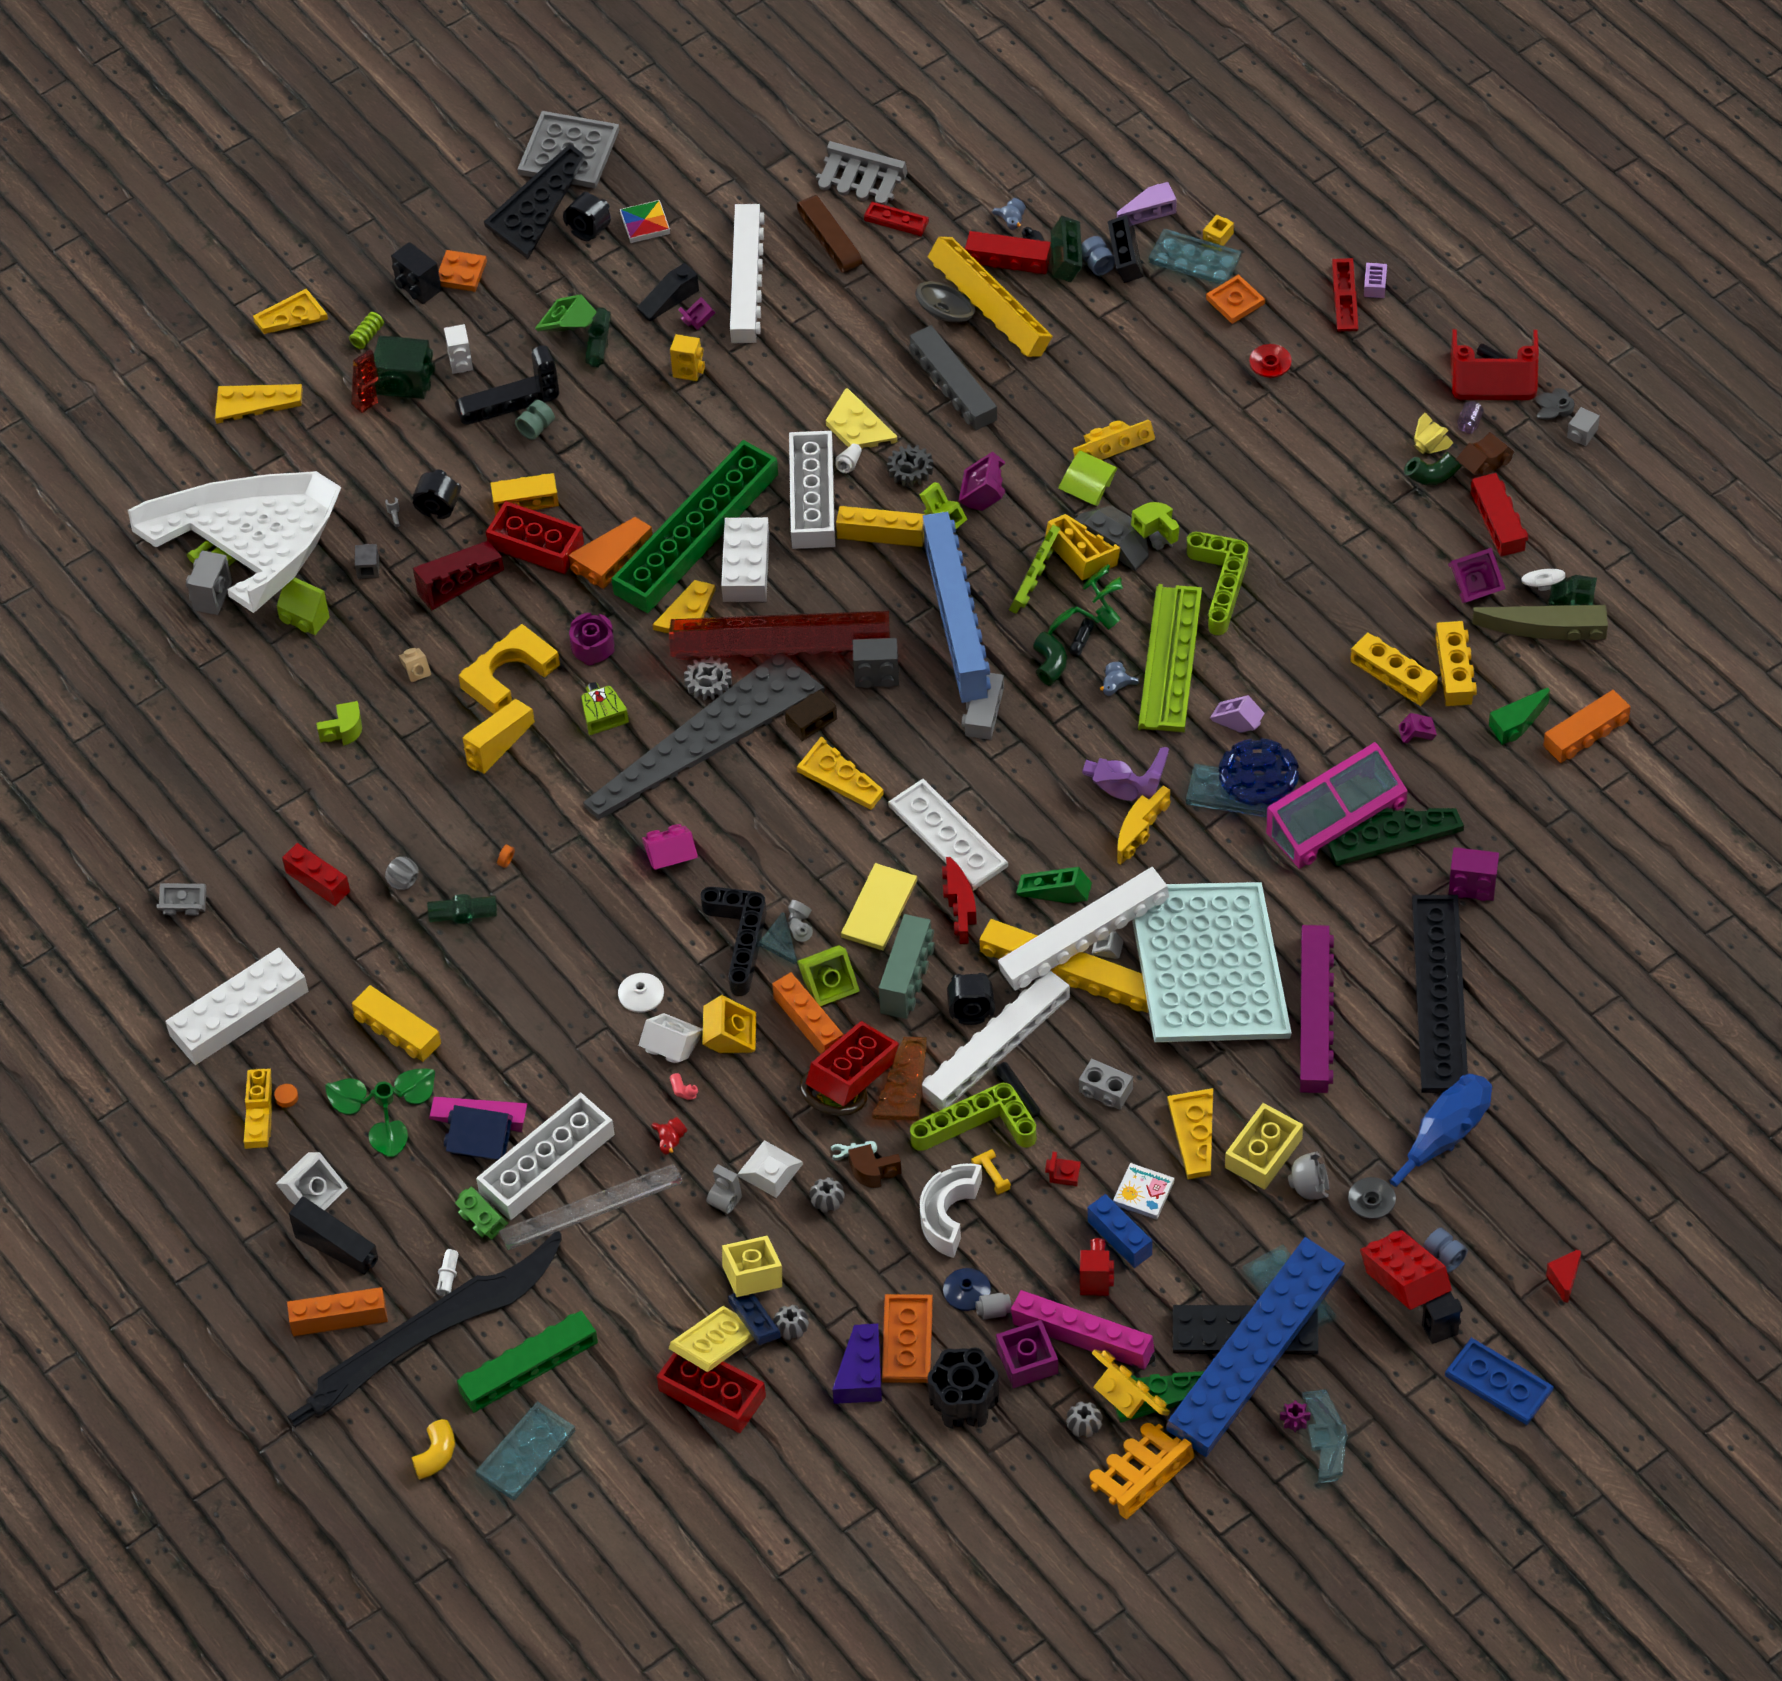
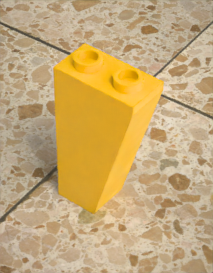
M514 699L463 737L467 765L472 770H478L485 774L535 722L533 709Z

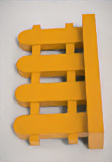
M1151 1423L1143 1424L1140 1428L1143 1438L1139 1442L1133 1438L1125 1440L1123 1446L1126 1454L1123 1457L1118 1454L1109 1455L1106 1459L1109 1469L1105 1473L1096 1469L1091 1471L1089 1475L1090 1482L1092 1483L1091 1489L1095 1492L1101 1490L1109 1496V1503L1113 1506L1117 1503L1119 1514L1126 1520L1194 1458L1192 1443L1185 1438L1182 1441L1178 1437L1172 1439L1163 1432V1426L1160 1424L1157 1426ZM1151 1443L1161 1451L1156 1455L1146 1446ZM1133 1458L1144 1466L1140 1471L1129 1463ZM1117 1474L1127 1483L1121 1486L1112 1477Z

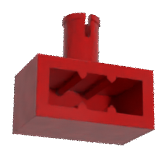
M1094 1238L1090 1241L1091 1250H1080V1295L1109 1296V1287H1114V1260H1109V1251H1105V1240Z

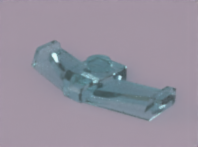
M1326 1389L1302 1392V1397L1316 1423L1308 1425L1312 1451L1321 1450L1318 1482L1337 1481L1343 1475L1345 1443L1348 1437L1346 1425L1343 1424Z

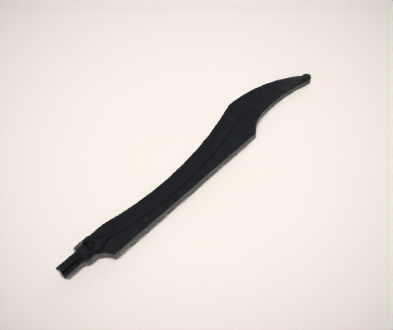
M555 1231L532 1254L507 1270L494 1275L475 1276L318 1378L317 1391L306 1399L307 1404L287 1416L291 1425L296 1428L313 1416L319 1418L335 1405L351 1396L360 1386L390 1362L428 1338L468 1319L514 1303L543 1276L558 1250L562 1240L561 1233Z

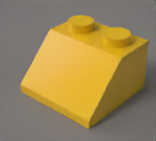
M720 995L703 1006L702 1045L718 1053L754 1052L756 1048V1012Z

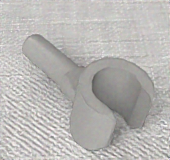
M395 497V503L389 504L386 499L387 512L392 515L394 526L399 527L397 512H399L400 508L398 499Z

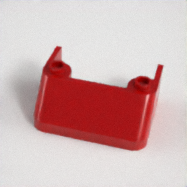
M1452 329L1451 376L1452 394L1455 398L1459 400H1532L1536 397L1539 362L1538 330H1533L1532 346L1521 347L1517 352V359L1475 358L1474 350L1471 347L1457 345V329Z

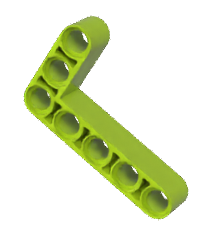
M1192 532L1187 536V556L1192 560L1223 566L1208 615L1209 632L1213 635H1223L1228 630L1248 564V544L1238 539L1202 532Z
M1000 1083L914 1122L910 1127L911 1145L918 1151L927 1150L1000 1116L1016 1143L1023 1148H1028L1036 1143V1123L1014 1088L1008 1083Z

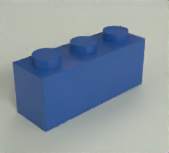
M1106 1194L1087 1207L1088 1223L1133 1268L1152 1256V1239Z

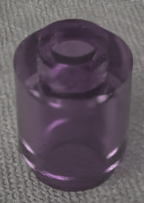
M1471 401L1463 405L1457 420L1458 429L1463 433L1471 434L1478 428L1484 413L1483 407L1478 402Z

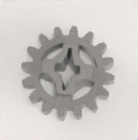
M703 656L700 662L693 660L694 666L688 665V671L684 672L685 687H688L689 694L694 692L695 698L702 695L703 700H706L707 696L714 700L716 694L721 696L723 694L722 690L727 691L729 685L732 684L731 669H728L727 663L722 664L721 658L714 661L713 656H710L709 660H706Z

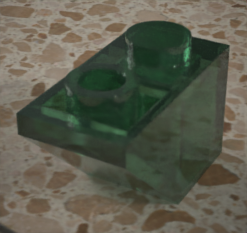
M1573 575L1552 585L1549 605H1593L1597 578Z

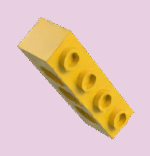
M1463 621L1436 623L1435 638L1445 706L1472 705L1473 696L1477 695L1476 682H1472L1471 679L1474 678L1473 664L1469 665L1471 648L1466 646V643L1469 642L1468 629L1464 630Z
M1367 632L1351 648L1350 662L1419 706H1422L1437 690L1438 676L1431 670L1420 666L1415 660L1404 656L1396 648L1390 647L1379 637Z

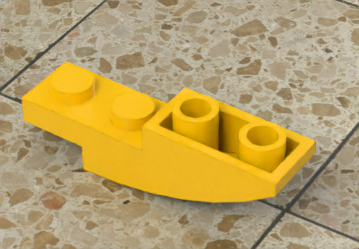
M1164 785L1150 799L1142 795L1128 812L1118 838L1117 863L1120 865L1126 859H1130L1141 844L1144 845L1150 837L1149 826L1155 822L1157 816L1162 811H1166L1170 806V789Z
M271 1068L248 1070L245 1096L244 1147L245 1149L268 1147L269 1137H271Z

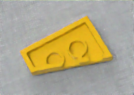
M306 288L253 315V320L263 334L328 320V315Z

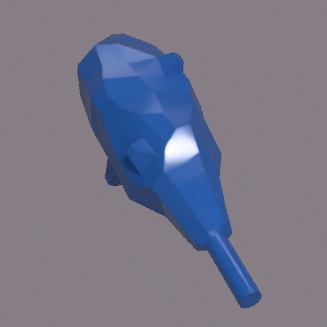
M1474 1074L1462 1075L1459 1081L1439 1096L1437 1101L1421 1119L1418 1137L1408 1153V1161L1390 1179V1183L1394 1187H1397L1415 1166L1423 1165L1446 1150L1452 1151L1454 1146L1478 1125L1484 1113L1490 1108L1492 1084L1485 1077Z

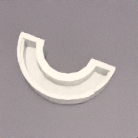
M958 1164L951 1166V1169L935 1174L922 1191L920 1218L923 1233L928 1242L937 1251L946 1256L954 1258L961 1240L960 1223L953 1221L946 1214V1211L956 1201L976 1198L982 1182V1165Z

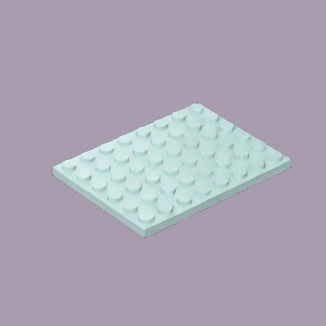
M1262 882L1166 884L1169 898L1163 904L1149 909L1143 916L1132 920L1154 1042L1290 1039L1292 1032Z

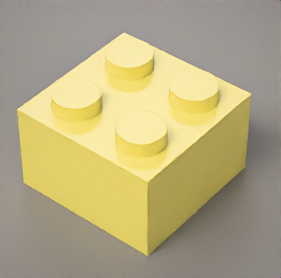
M768 1236L722 1245V1267L736 1297L782 1287V1265Z

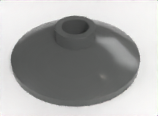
M1367 1177L1358 1180L1352 1185L1348 1194V1202L1351 1209L1360 1217L1380 1219L1393 1210L1396 1195L1388 1182L1380 1178Z

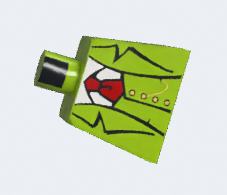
M596 682L587 685V693H584L581 698L589 736L629 723L627 708L611 686L600 688Z

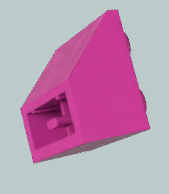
M675 824L669 826L667 831L660 832V830H654L646 833V837H642L649 861L655 870L698 858L692 832L686 826Z

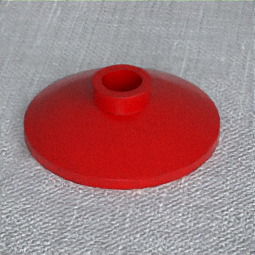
M1265 344L1252 351L1249 363L1256 374L1267 378L1282 376L1290 369L1292 358L1284 347L1276 344Z

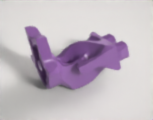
M1160 748L1151 767L1141 777L1136 776L1123 761H1107V759L1099 758L1098 763L1086 760L1082 773L1093 778L1094 784H1097L1102 790L1115 798L1135 801L1143 795L1150 799L1156 793L1169 754V748Z

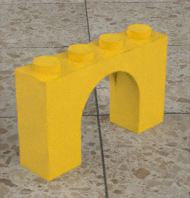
M523 624L511 630L504 639L496 642L489 651L480 655L473 664L464 668L458 675L461 689L492 714H495L512 702L511 691L492 676L499 666L508 662H522L544 678L560 666L558 651Z

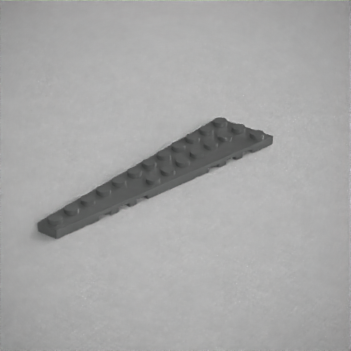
M780 650L586 799L583 802L584 808L600 820L625 806L626 803L639 798L644 791L650 788L653 790L660 786L659 783L667 778L672 779L678 776V772L687 767L689 769L738 742L741 738L752 734L754 729L759 726L770 724L772 719L781 714L784 716L785 711L789 707L803 701L809 694H814L818 690L824 693V687Z

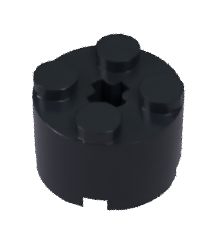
M585 191L563 212V220L566 226L569 225L573 229L571 233L575 237L583 241H590L596 238L610 224L611 215L608 210L610 206L606 200H600L598 197Z
M437 469L435 472L424 473L421 475L413 493V506L425 516L430 517V514L438 515L437 519H446L451 516L462 487L459 483L448 477L443 470Z
M956 974L951 978V982L947 987L949 1014L952 1019H958L959 1023L963 1025H977L985 1022L987 1016L990 1015L991 1017L994 1014L993 986L986 974Z

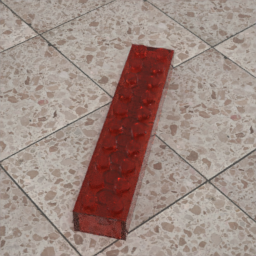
M889 611L671 619L669 628L670 657H676L679 660L687 659L689 656L706 659L710 658L711 655L729 658L737 654H741L743 657H752L754 654L774 656L776 653L796 655L798 652L819 654L820 651H829V653L837 654L841 653L842 650H851L853 652V640L891 638Z

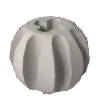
M397 857L388 865L385 878L393 888L405 890L415 883L419 869L417 864L410 858Z
M833 1178L819 1179L811 1187L809 1195L811 1203L816 1209H821V1212L835 1211L839 1209L840 1204L844 1201V1188L839 1181H834Z
M798 1305L779 1308V1312L775 1313L773 1320L780 1330V1335L785 1340L801 1338L803 1333L807 1332L809 1325L804 1309H799Z
M1083 1401L1078 1402L1076 1407L1072 1406L1067 1413V1426L1069 1430L1073 1431V1435L1077 1437L1082 1435L1086 1436V1438L1092 1437L1093 1433H1098L1102 1426L1101 1421L1103 1418L1100 1409H1096V1405L1091 1402L1088 1404H1084Z

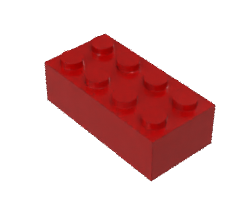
M507 501L504 502L486 531L487 541L497 551L566 574L570 567L569 555L584 544L581 526Z
M860 1021L811 1062L805 1084L844 1107L893 1065L899 1043Z
M1403 1230L1394 1231L1389 1236L1373 1241L1368 1246L1360 1249L1366 1273L1409 1310L1452 1291L1446 1266Z
M674 1352L657 1375L658 1390L738 1433L742 1432L766 1398L764 1382L724 1361L709 1372H706Z

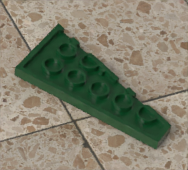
M1405 808V811L1383 809L1326 845L1335 866H1340L1464 831V824L1456 808H1429L1427 811H1414L1413 808ZM1313 809V816L1320 832L1346 816L1342 809H1333V811Z

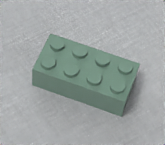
M904 914L879 986L881 1014L907 1019L909 1012L914 1011L916 998L914 997L916 992L919 993L921 990V976L927 973L929 965L927 959L929 955H933L935 942H932L934 929H931L930 919Z

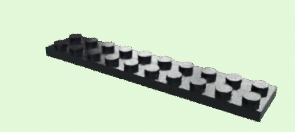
M1412 895L1421 1093H1443L1459 1081L1462 1075L1468 1074L1458 895Z

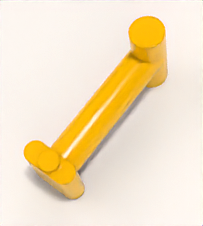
M991 1149L971 1158L972 1164L983 1165L995 1183L994 1190L996 1194L999 1195L1010 1190L1011 1183L1008 1179L1003 1180L991 1162V1159L996 1158L994 1150Z

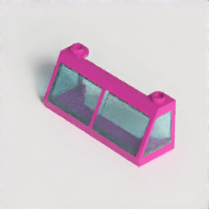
M1374 742L1268 806L1266 834L1300 869L1305 865L1312 864L1316 860L1318 849L1387 807L1388 809H1393V811L1402 809L1407 804L1408 790L1382 749Z

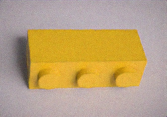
M554 473L490 483L495 516L505 501L531 510L559 506Z

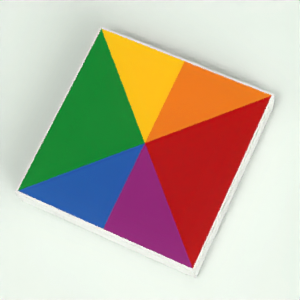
M660 200L620 209L630 243L670 234V228Z

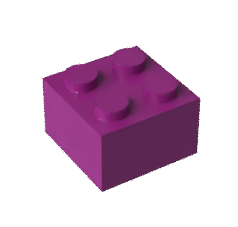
M1454 847L1448 895H1458V898L1466 897L1481 901H1494L1499 852Z
M1042 1320L996 1334V1349L1013 1388L1058 1374V1358Z

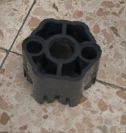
M946 1349L941 1352L939 1359L928 1374L930 1406L934 1405V1409L942 1413V1421H944V1425L948 1428L953 1429V1420H955L957 1427L962 1426L964 1418H966V1423L973 1427L975 1419H977L978 1427H982L987 1423L988 1409L996 1406L995 1402L999 1403L998 1371L992 1366L981 1349ZM964 1383L970 1384V1385L965 1386V1387L957 1386V1385H959V1384H964Z

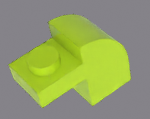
M932 483L919 494L926 507V510L923 511L925 515L948 512L950 520L955 522L956 529L968 520L959 502L948 501L939 483Z
M1150 502L1132 511L1131 526L1143 538L1159 531L1170 544L1178 541L1180 528L1177 521L1172 519L1173 509L1170 506L1159 502Z
M358 701L336 705L338 719L316 723L320 743L342 739L344 746L354 742L360 736L362 721Z

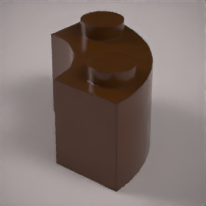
M1489 432L1479 442L1468 443L1456 460L1473 474L1485 476L1502 465H1507L1515 452Z

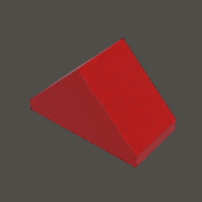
M1575 1250L1547 1264L1546 1276L1563 1302H1569L1580 1265L1582 1252L1580 1250Z

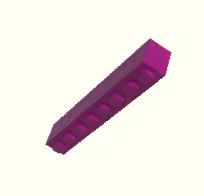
M1302 925L1300 1092L1328 1093L1329 1084H1333V1070H1329V1064H1333V1050H1329V1045H1333L1334 1032L1329 1031V1025H1333L1334 1011H1329V1006H1333L1334 992H1329V987L1334 985V973H1329V967H1334V954H1329V948H1334V935H1329V926Z

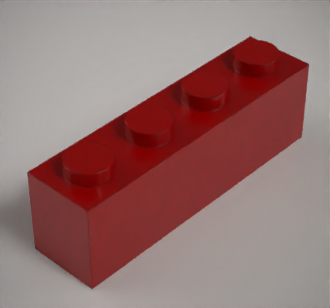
M969 231L965 250L980 265L994 268L1047 274L1051 259V242Z
M1497 473L1472 479L1471 495L1500 557L1525 551L1528 533L1525 528L1522 529L1518 512H1514L1512 499L1506 495L1503 480H1499Z

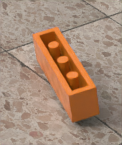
M1611 690L1545 732L1543 747L1560 763L1567 759H1572L1579 751L1589 748L1599 738L1608 736L1613 729L1625 725L1629 720L1631 706L1618 693Z
M792 972L772 983L775 1001L820 1054L844 1035Z
M382 1287L287 1302L289 1323L293 1336L388 1322L386 1301Z

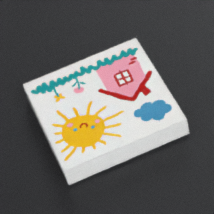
M1130 1163L1113 1202L1118 1207L1157 1220L1174 1184V1178Z

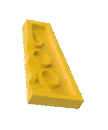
M302 384L218 386L215 413L216 424L223 423V420L233 418L234 420L242 419V415L252 413L255 416L260 415L270 409L279 411L301 406Z
M822 736L797 766L798 773L870 810L874 808L884 795L883 789L865 773L858 771L856 765L850 760L847 761L843 758L841 753L835 747L829 746Z
M1213 1088L1167 1096L1187 1179L1210 1176Z

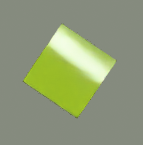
M1079 450L1067 469L1058 489L1098 506L1105 488L1110 486L1118 467Z

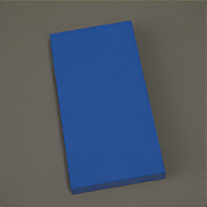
M1472 1337L1445 1371V1377L1525 1425L1529 1424L1554 1388L1553 1385Z

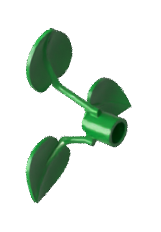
M1110 564L1105 565L1093 574L1083 586L1085 590L1092 585L1097 594L1092 602L1095 603L1100 599L1103 604L1095 611L1097 616L1079 607H1071L1053 621L1048 630L1049 634L1052 635V632L1061 623L1077 612L1091 618L1096 623L1101 622L1108 630L1120 621L1121 618L1110 605L1108 606L1104 596L1113 591L1123 589L1122 579L1120 577L1114 579L1101 592L1096 586L1097 580L1104 574L1109 573Z
M421 1068L403 1072L396 1078L394 1087L388 1082H379L374 1090H371V1094L366 1097L367 1090L365 1085L361 1081L352 1078L326 1083V1094L334 1109L345 1115L358 1113L361 1104H367L375 1097L376 1103L384 1108L385 1123H376L372 1126L368 1135L369 1142L377 1152L388 1158L395 1157L404 1149L408 1139V1132L406 1126L401 1121L396 1120L389 1123L388 1105L393 1101V1094L399 1098L404 1096L405 1101L409 1104L415 1105L426 1102L433 1092L435 1070Z

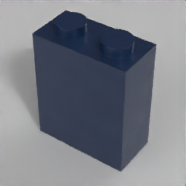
M454 1105L453 1110H450L448 1116V1124L451 1125L449 1133H446L444 1138V1147L451 1154L497 1161L507 1153L513 1116L508 1113Z

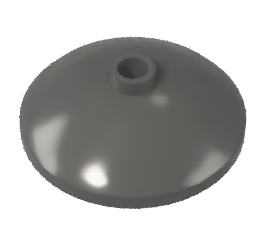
M927 281L920 283L915 291L919 304L938 320L964 322L971 319L975 313V306L970 302V299L949 285Z

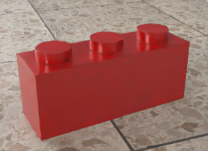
M296 843L282 857L285 872L332 905L336 906L350 893L346 875L299 843Z

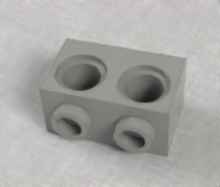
M1092 1058L1079 1078L1080 1093L1087 1098H1094L1103 1102L1108 1107H1115L1121 1110L1133 1090V1076Z

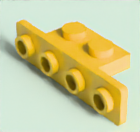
M1145 420L1129 426L1123 421H1113L1107 427L1095 428L1089 434L1084 435L1085 444L1073 448V453L1075 457L1079 450L1100 460L1155 440L1152 423L1150 420Z
M1093 1350L1092 1354L1108 1368L1094 1385V1388L1127 1418L1131 1419L1145 1401L1161 1415L1168 1416L1171 1413L1166 1408L1167 1403L1157 1395L1153 1397L1148 1392L1150 1388L1142 1381L1138 1380L1136 1382L1131 1377L1133 1373L1123 1365L1119 1367L1114 1362L1115 1357L1106 1350Z

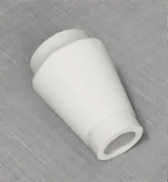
M852 444L836 457V468L842 473L853 471L862 452L861 447L857 444Z

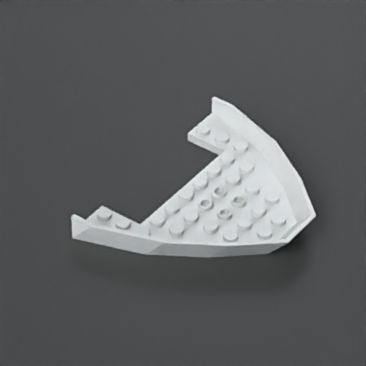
M317 471L259 475L212 482L151 499L129 509L128 514L132 532L155 547L193 530L256 572L254 576L238 582L235 586L227 589L230 598L254 613L288 584L306 562L320 539L341 487Z

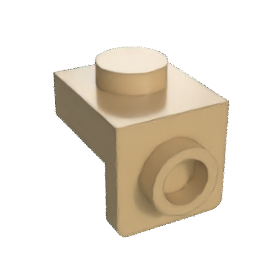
M419 648L407 649L403 654L399 655L401 664L407 670L411 682L431 675L426 656Z

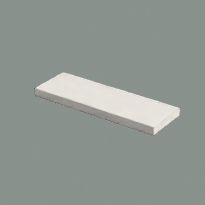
M921 779L888 802V806L945 863L946 857H951L959 865L973 891L1008 867V862L924 779Z

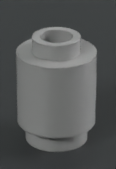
M1009 1294L979 1296V1301L975 1302L977 1315H981L983 1320L1004 1317L1006 1314L1011 1313L1012 1305Z

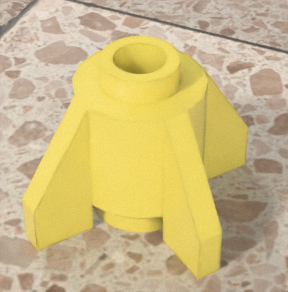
M1426 413L1418 419L1414 437L1415 448L1422 454L1425 452L1431 454L1448 449L1453 444L1452 440L1445 435L1449 430L1432 422L1433 420Z

